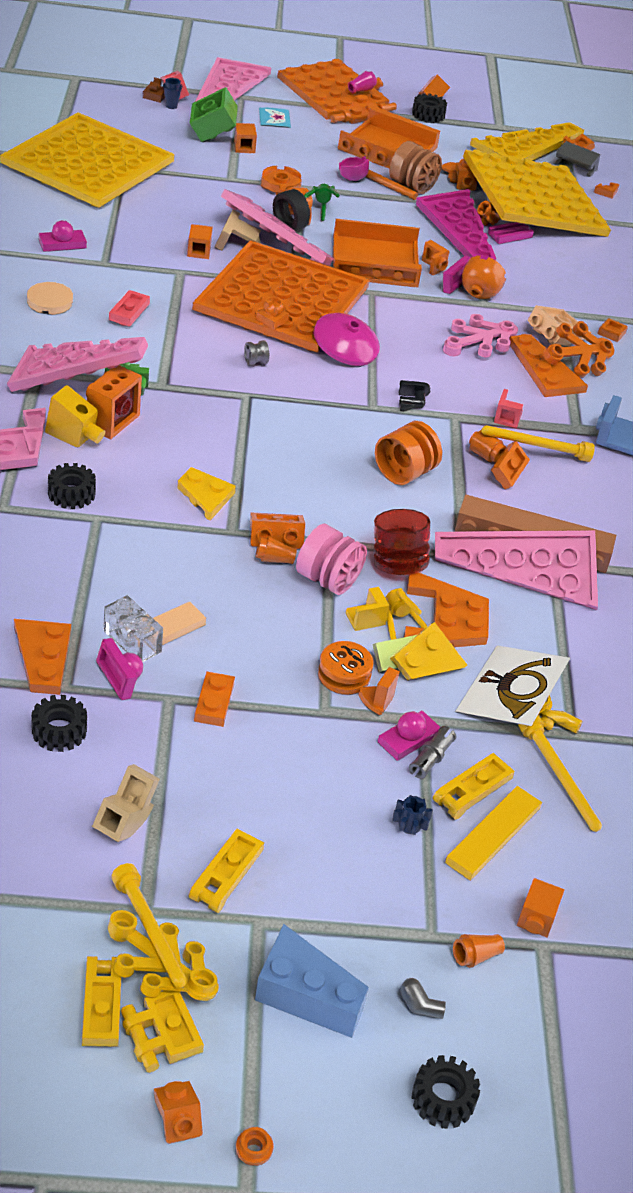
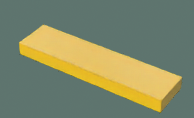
M516 786L447 855L445 863L471 881L540 810L542 802L519 786Z

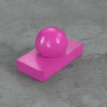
M64 220L57 221L53 225L52 232L39 233V242L44 252L87 248V241L83 231L73 230V226Z
M112 638L103 639L96 662L121 700L131 699L136 680L143 673V662L135 653L126 652L122 654Z
M423 710L418 713L415 711L406 712L400 717L396 726L379 735L378 743L398 761L422 747L425 742L431 741L440 726Z

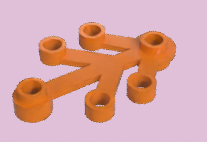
M579 321L573 326L575 335L572 333L571 326L564 322L557 327L556 332L559 337L565 338L575 346L562 347L559 344H551L543 351V357L549 364L555 365L563 357L581 355L578 365L574 367V372L578 377L583 378L590 372V369L596 376L606 371L605 359L611 358L615 350L610 340L602 337L597 338L591 334L585 322ZM578 337H583V338L586 339L589 343H591V345H588L586 342H584L583 340H581V339L578 338ZM592 354H595L596 360L589 368L590 357Z

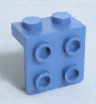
M613 395L610 404L605 402L602 413L597 421L595 429L599 430L596 444L633 456V421L617 417L622 397Z

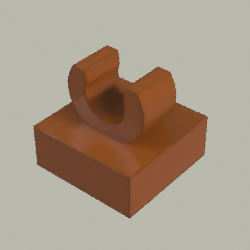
M154 77L153 82L151 81L143 91L144 99L160 103L163 101L165 94L164 88L161 86L162 79Z

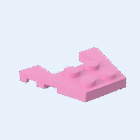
M45 408L23 410V420L26 427L0 429V470L38 465L46 420Z

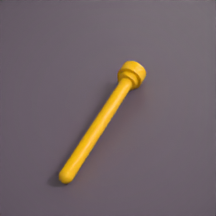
M488 425L483 426L481 429L482 433L487 436L571 453L580 461L590 462L594 455L595 447L590 442L582 441L581 443L571 444Z
M537 715L532 726L518 724L522 734L535 741L589 828L594 832H598L602 828L600 820L545 737L544 723L539 715Z
M131 863L118 866L111 875L114 885L118 891L128 895L173 985L179 989L185 987L187 979L139 889L141 876L137 868Z

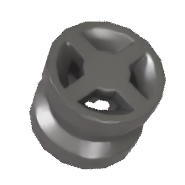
M265 340L259 341L257 344L253 342L245 343L244 355L248 366L255 365L257 362L268 364L270 354Z

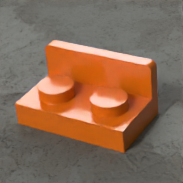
M250 512L251 546L257 547L260 537L267 538L270 536L292 548L301 549L304 544L306 524L303 515Z

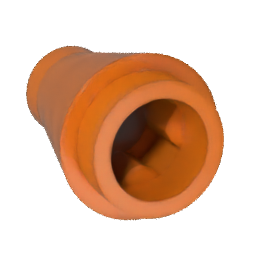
M270 536L267 538L260 537L255 557L261 559V562L293 564L297 549Z
M463 934L453 943V954L456 962L460 966L472 968L496 955L503 954L505 950L504 940L499 934Z

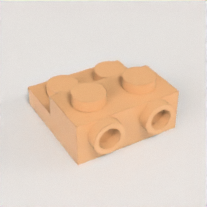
M538 305L535 306L527 320L536 332L548 339L549 343L570 346L571 342L558 336L556 332L557 327L564 322L568 323L572 328V333L575 335L573 326L578 323L564 309Z

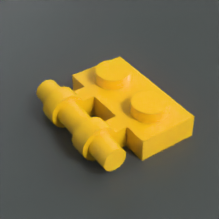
M162 991L157 997H144V1007L146 1010L139 1013L136 1012L132 1004L126 1005L121 1009L124 1018L122 1025L126 1034L132 1037L136 1046L134 1053L138 1062L143 1063L146 1072H153L159 1068L160 1065L156 1058L157 1054L165 1052L169 1064L203 1052L204 1043L180 991ZM153 1025L158 1037L148 1040L144 1029Z

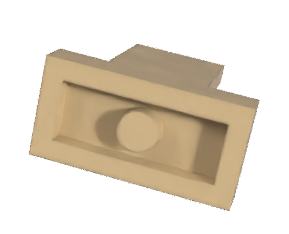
M233 209L215 247L222 251L231 232L247 241L251 240L260 243L259 234L261 230L238 219L240 213Z

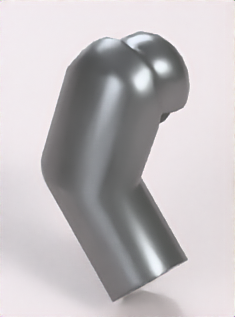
M406 979L401 986V995L410 1011L414 1014L443 1019L446 1002L428 998L417 979Z

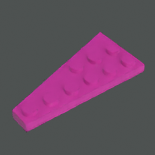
M469 189L417 197L416 206L464 256H481L480 259L485 260L489 257L496 261L493 248L487 241V233L483 231L484 226L477 209L474 208L473 198H470Z

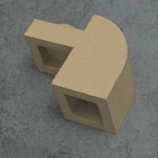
M135 764L129 765L117 794L103 799L92 827L117 842L131 837L144 824L151 813L154 804L150 802L160 779Z

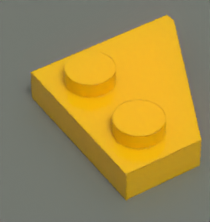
M190 467L178 480L177 488L183 495L189 497L190 502L195 507L200 506L205 511L204 516L206 519L211 521L235 494L236 485Z
M435 622L429 624L390 657L407 680L459 670L467 666V663Z

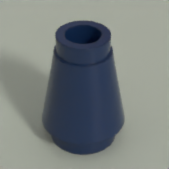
M167 78L163 84L166 107L169 109L177 108L183 86L177 78Z

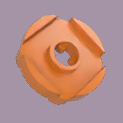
M270 166L262 172L261 187L276 192V195L291 187H301V174L294 168L284 166L283 170L277 169L278 166Z

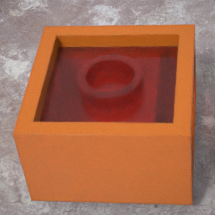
M120 365L106 371L99 379L91 383L86 390L87 401L98 411L95 425L105 430L104 437L110 440L140 416L142 375Z

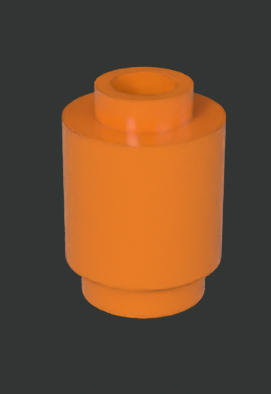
M481 430L474 432L469 440L470 450L488 462L493 461L496 463L506 449L503 441L496 437L484 435Z

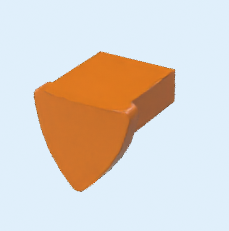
M389 667L377 686L361 687L359 697L364 705L376 714L382 715L394 697L400 671Z

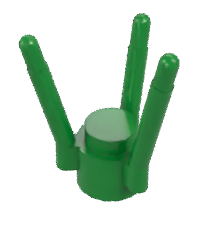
M320 184L318 187L313 186L310 191L304 194V197L308 198L315 193L317 201L321 203V221L325 220L326 203L331 200L332 194L337 198L340 196L335 190V186L330 187L328 184Z

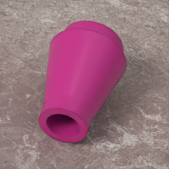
M364 71L348 83V88L351 93L371 90L376 85L377 80L373 72Z

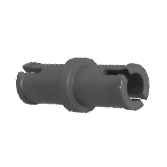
M441 726L431 741L423 744L421 753L409 765V770L412 774L418 767H421V770L415 776L416 778L424 779L434 764L442 761L445 756L444 752L456 739V734L453 730L446 738L444 737L450 727Z

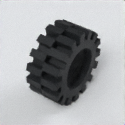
M425 93L419 94L414 98L412 115L416 119L419 118V121L425 120V123H428V121L439 123L445 119L447 102L443 97H438L436 94L434 96L430 93L428 95Z
M64 463V467L58 465L56 470L52 469L50 474H48V496L50 501H54L56 506L61 504V508L66 509L67 506H71V509H75V506L78 505L81 509L84 508V503L90 505L91 500L94 501L96 495L95 473L92 474L90 468L86 470L85 465L82 464L78 467V463H73V466H69V463Z
M51 695L50 701L43 698L41 699V705L37 703L34 706L31 714L32 734L34 741H39L40 747L43 748L47 744V750L53 751L54 747H58V752H64V747L67 746L68 750L74 749V743L79 746L82 744V739L85 740L87 710L83 708L81 701L76 703V698L72 696L69 700H66V695H61V699H56V695ZM54 720H65L70 724L53 726L49 723Z
M438 1055L436 1062L432 1057L427 1060L426 1066L422 1064L419 1068L412 1090V1099H415L413 1106L415 1110L421 1108L419 1116L423 1120L427 1116L431 1117L430 1125L435 1126L437 1121H441V1128L448 1129L449 1123L452 1122L453 1128L460 1126L461 1120L465 1124L469 1120L470 1115L473 1114L480 1095V1090H478L480 1081L479 1078L474 1079L476 1072L473 1068L466 1071L468 1063L462 1060L460 1065L455 1063L457 1057L450 1056L449 1062H447L444 1055ZM436 1083L450 1084L459 1092V1098L453 1101L441 1099L433 1092L432 1087Z

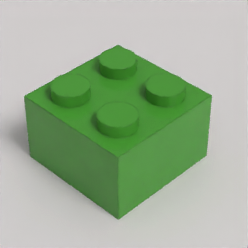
M227 87L192 103L190 125L201 142L212 140L218 134L224 131L229 132L236 126L238 105Z

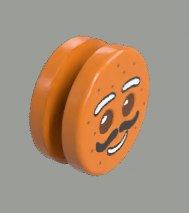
M337 641L331 643L321 653L318 669L319 679L327 689L335 693L345 695L359 693L361 687H367L370 683L373 670L372 655L365 647L355 642Z

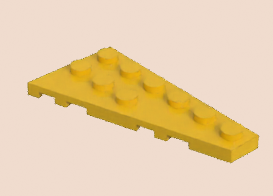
M568 122L551 125V129L537 127L533 132H528L525 129L502 133L501 137L488 135L485 136L484 140H479L477 137L471 138L470 146L487 154L497 153L504 157L514 156L521 160H535L560 148L564 144V136L567 135L573 140L579 135L584 134V129Z

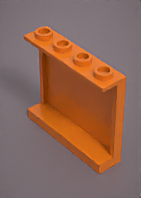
M372 106L369 108L368 120L351 133L340 131L338 149L360 158L365 156L370 162L390 169V163L395 152L406 141L415 142L424 149L434 152L438 147L440 130Z
M336 219L333 234V268L369 279L371 283L418 288L422 265L419 264L418 259L420 228Z

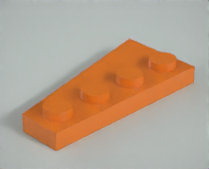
M531 334L510 336L511 348L544 397L587 392L588 385L563 362L559 361L557 364L552 365L544 359L543 351L546 347Z

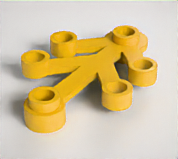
M125 910L113 912L107 927L110 937L117 942L129 941L150 957H134L127 953L120 954L116 958L114 972L121 977H130L134 974L135 970L167 973L151 940L135 930L137 926L136 916ZM169 922L162 923L159 927L187 979L185 987L179 989L173 985L170 977H161L155 973H148L143 977L140 986L141 992L147 997H157L160 995L161 990L186 992L196 1000L207 1001L213 999L218 992L219 985L215 973L205 968L203 958L205 947L196 941H190L185 945L182 956L191 965L190 970L180 960L177 942L178 927Z

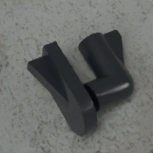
M400 380V411L423 408L426 404L425 396L430 394V385L425 382Z

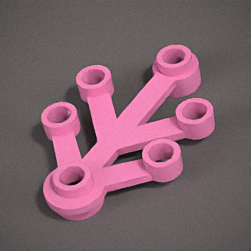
M472 314L470 316V326H466V322L462 319H454L451 326L452 331L471 335L463 338L449 336L444 342L443 352L449 356H459L462 347L483 341L479 345L478 354L482 357H490L493 349L491 344L494 337H498L496 349L500 352H507L511 343L509 340L510 336H516L518 328L513 322L508 320L500 323L484 321L483 316L480 314Z

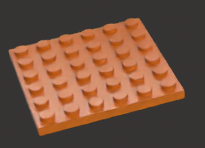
M250 240L193 301L192 310L318 353L321 348L315 340L314 327L319 318L330 313L348 314L369 287V279ZM271 298L274 299L273 305L277 306L281 303L283 304V310L289 313L288 322L274 330L256 320L257 312L263 309L264 303Z

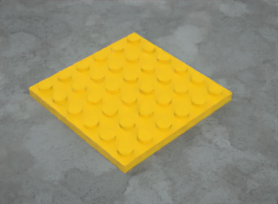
M79 112L0 155V163L9 168L24 173L26 176L35 178L44 184H48L59 191L70 194L76 199H81L98 208L174 162L173 153Z
M476 149L473 151L465 150L463 154L464 160L502 220L605 237L609 236L611 229L606 220L601 216L599 210L591 202V199L584 192V189L567 166H555L548 162L538 163L531 159L521 160L514 156L504 157L497 153L487 154Z

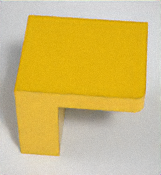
M379 587L369 588L366 604L347 608L346 615L355 631L386 625L390 605Z

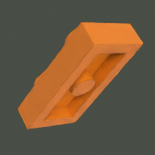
M514 441L506 447L491 471L503 488L507 489L514 485L530 459L518 442Z
M206 671L195 711L194 722L224 727L234 688L235 676Z

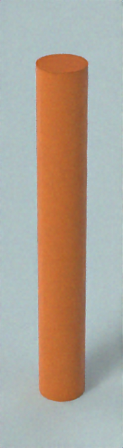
M369 170L365 176L413 200H416L418 197V192L374 171Z

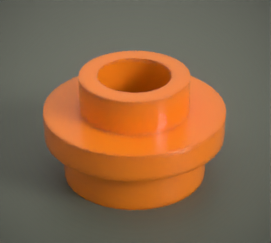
M250 1127L238 1136L236 1153L248 1165L257 1166L264 1164L273 1153V1140L263 1128ZM250 1145H257L261 1150L252 1151L248 1147Z

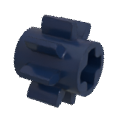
M409 795L404 801L397 800L392 821L399 822V831L416 835L421 829L428 830L433 810L426 808L425 799Z

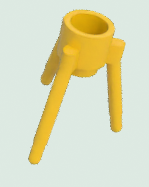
M402 588L391 590L385 598L390 605L387 616L390 640L397 639L392 615L404 617L410 614L421 628L427 627L426 623L419 616L422 611L406 595Z

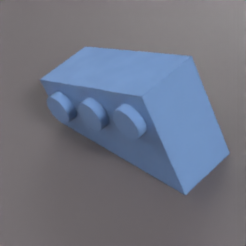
M283 924L258 977L255 1001L352 1038L362 1015L369 987Z

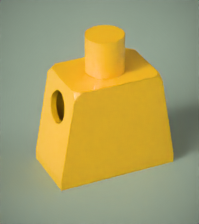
M68 385L51 397L45 433L74 447H80L88 439L98 444L103 439L105 430L95 425L98 415L97 409Z

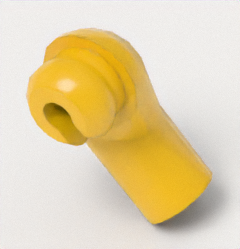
M546 709L541 713L544 729L551 730L554 723L577 734L583 722L564 711Z

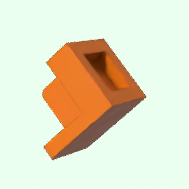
M437 74L418 93L420 95L422 93L426 95L430 93L432 96L436 94L438 97H443L450 89V86Z

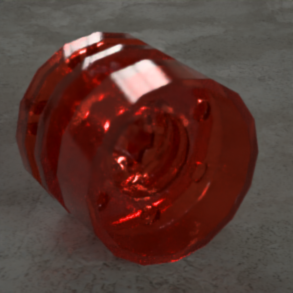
M391 509L378 514L374 519V539L376 541L374 544L375 566L383 572L394 575H411L426 569L430 563V546L428 541L430 539L431 522L429 517L422 512L412 509Z

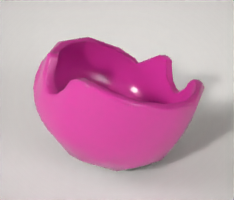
M363 156L362 158L348 157L342 160V162H339L340 174L349 181L363 179L369 171V159Z

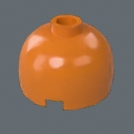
M481 256L471 257L462 272L464 289L471 296L478 299H489L496 296L506 282L504 277L506 274L505 269L492 258L488 257L485 260L480 259Z

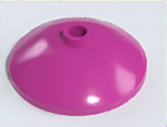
M345 313L326 314L319 318L314 327V337L320 348L339 362L353 366H363L373 362L379 353L380 344L376 334L369 325L355 316Z

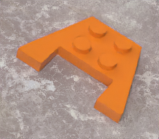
M409 570L407 594L435 598L434 622L453 647L487 644L489 634L488 598L414 570ZM406 626L404 637L418 635L425 628Z

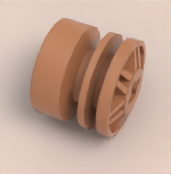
M406 141L397 149L392 158L389 169L390 177L395 182L406 185L409 189L415 190L419 194H424L437 181L441 172L442 158L439 154L429 149H424L415 142Z

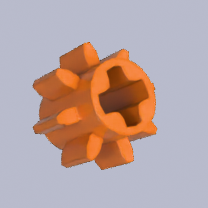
M485 200L479 204L477 212L485 226L488 223L494 225L500 220V216L491 202Z

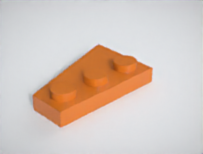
M14 619L15 634H17L20 653H22L30 692L61 694L72 624Z

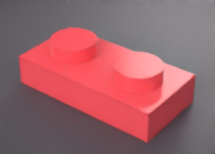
M129 290L109 312V320L130 327L150 304V296Z

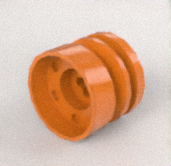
M414 420L379 438L375 445V458L380 471L389 481L397 485H405L415 480L420 475L436 468L442 460V446L437 434L429 425L422 421Z

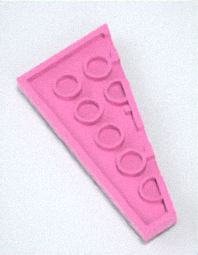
M217 57L195 102L224 87H227L233 99L236 100L271 74V67Z
M224 189L221 197L227 200L225 203L227 206L234 210H239L243 213L242 216L248 220L259 223L260 228L269 233H274L277 235L276 238L287 244L289 241L294 245L293 249L302 255L305 253L310 255V260L330 266L334 259L314 244H308V240L305 237L295 233V230L272 214L265 213V209L253 203V200Z
M145 337L121 338L115 343H110L109 339L101 340L100 344L96 345L92 341L64 342L57 347H53L52 344H44L43 348L37 349L36 345H29L7 385L11 392L17 390L26 391L36 385H49L60 379L69 380L83 373L92 374L99 369H112L127 362L136 363L143 358L148 343Z
M595 531L435 532L436 561L595 610L598 609Z

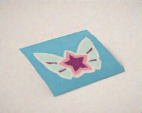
M268 107L259 108L260 125L291 128L289 110Z

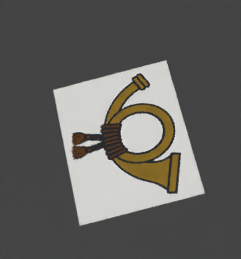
M497 645L455 712L532 726L570 658Z

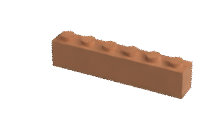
M465 494L455 532L595 531L597 571L602 573L607 572L617 536L616 534Z

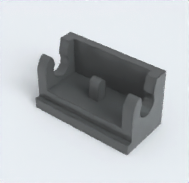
M565 141L556 152V157L559 158L556 164L560 165L563 160L589 170L587 176L591 177L598 170L600 154Z

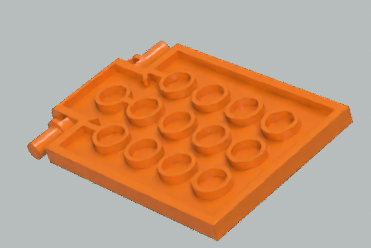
M332 59V61L327 62L320 61L311 65L303 64L300 67H287L286 69L278 70L277 78L326 120L330 119L332 123L339 121L351 124L365 122L368 120L369 108L372 106L385 111L397 109L395 102L389 103L390 100L374 87L371 90L351 93L348 83L359 75L340 59Z

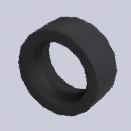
M291 189L281 192L274 197L272 206L273 214L276 218L295 231L307 226L310 220V209L306 198L300 191ZM288 202L290 203L293 209L294 219L290 214Z

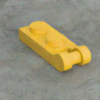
M491 753L440 787L433 795V800L439 806L444 805L448 809V814L457 820L467 809L512 780L515 771L496 754ZM457 794L460 798L456 800L452 796Z
M236 829L190 890L189 898L196 902L203 901L209 904V909L219 913L228 897L263 852L265 842ZM210 885H213L217 887L218 890L214 893L213 891L209 890L208 887Z
M87 956L82 1046H118L121 976L114 972V964L117 957H112V960H98V956ZM97 974H111V976H97Z

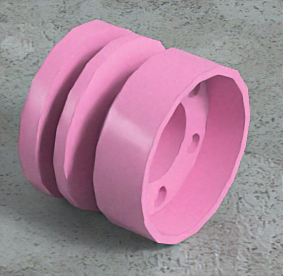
M323 523L317 526L306 538L297 558L296 569L301 575L314 582L320 581L322 587L329 589V591L337 595H341L353 585L359 576L366 560L367 548L362 543L355 542L349 536L343 537L342 532Z

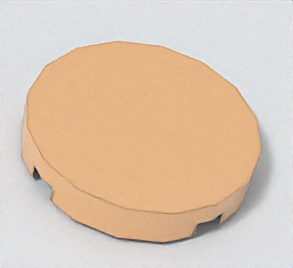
M42 282L31 286L27 291V304L38 313H42L43 310L48 311V314L51 315L61 314L72 307L73 292L63 284Z

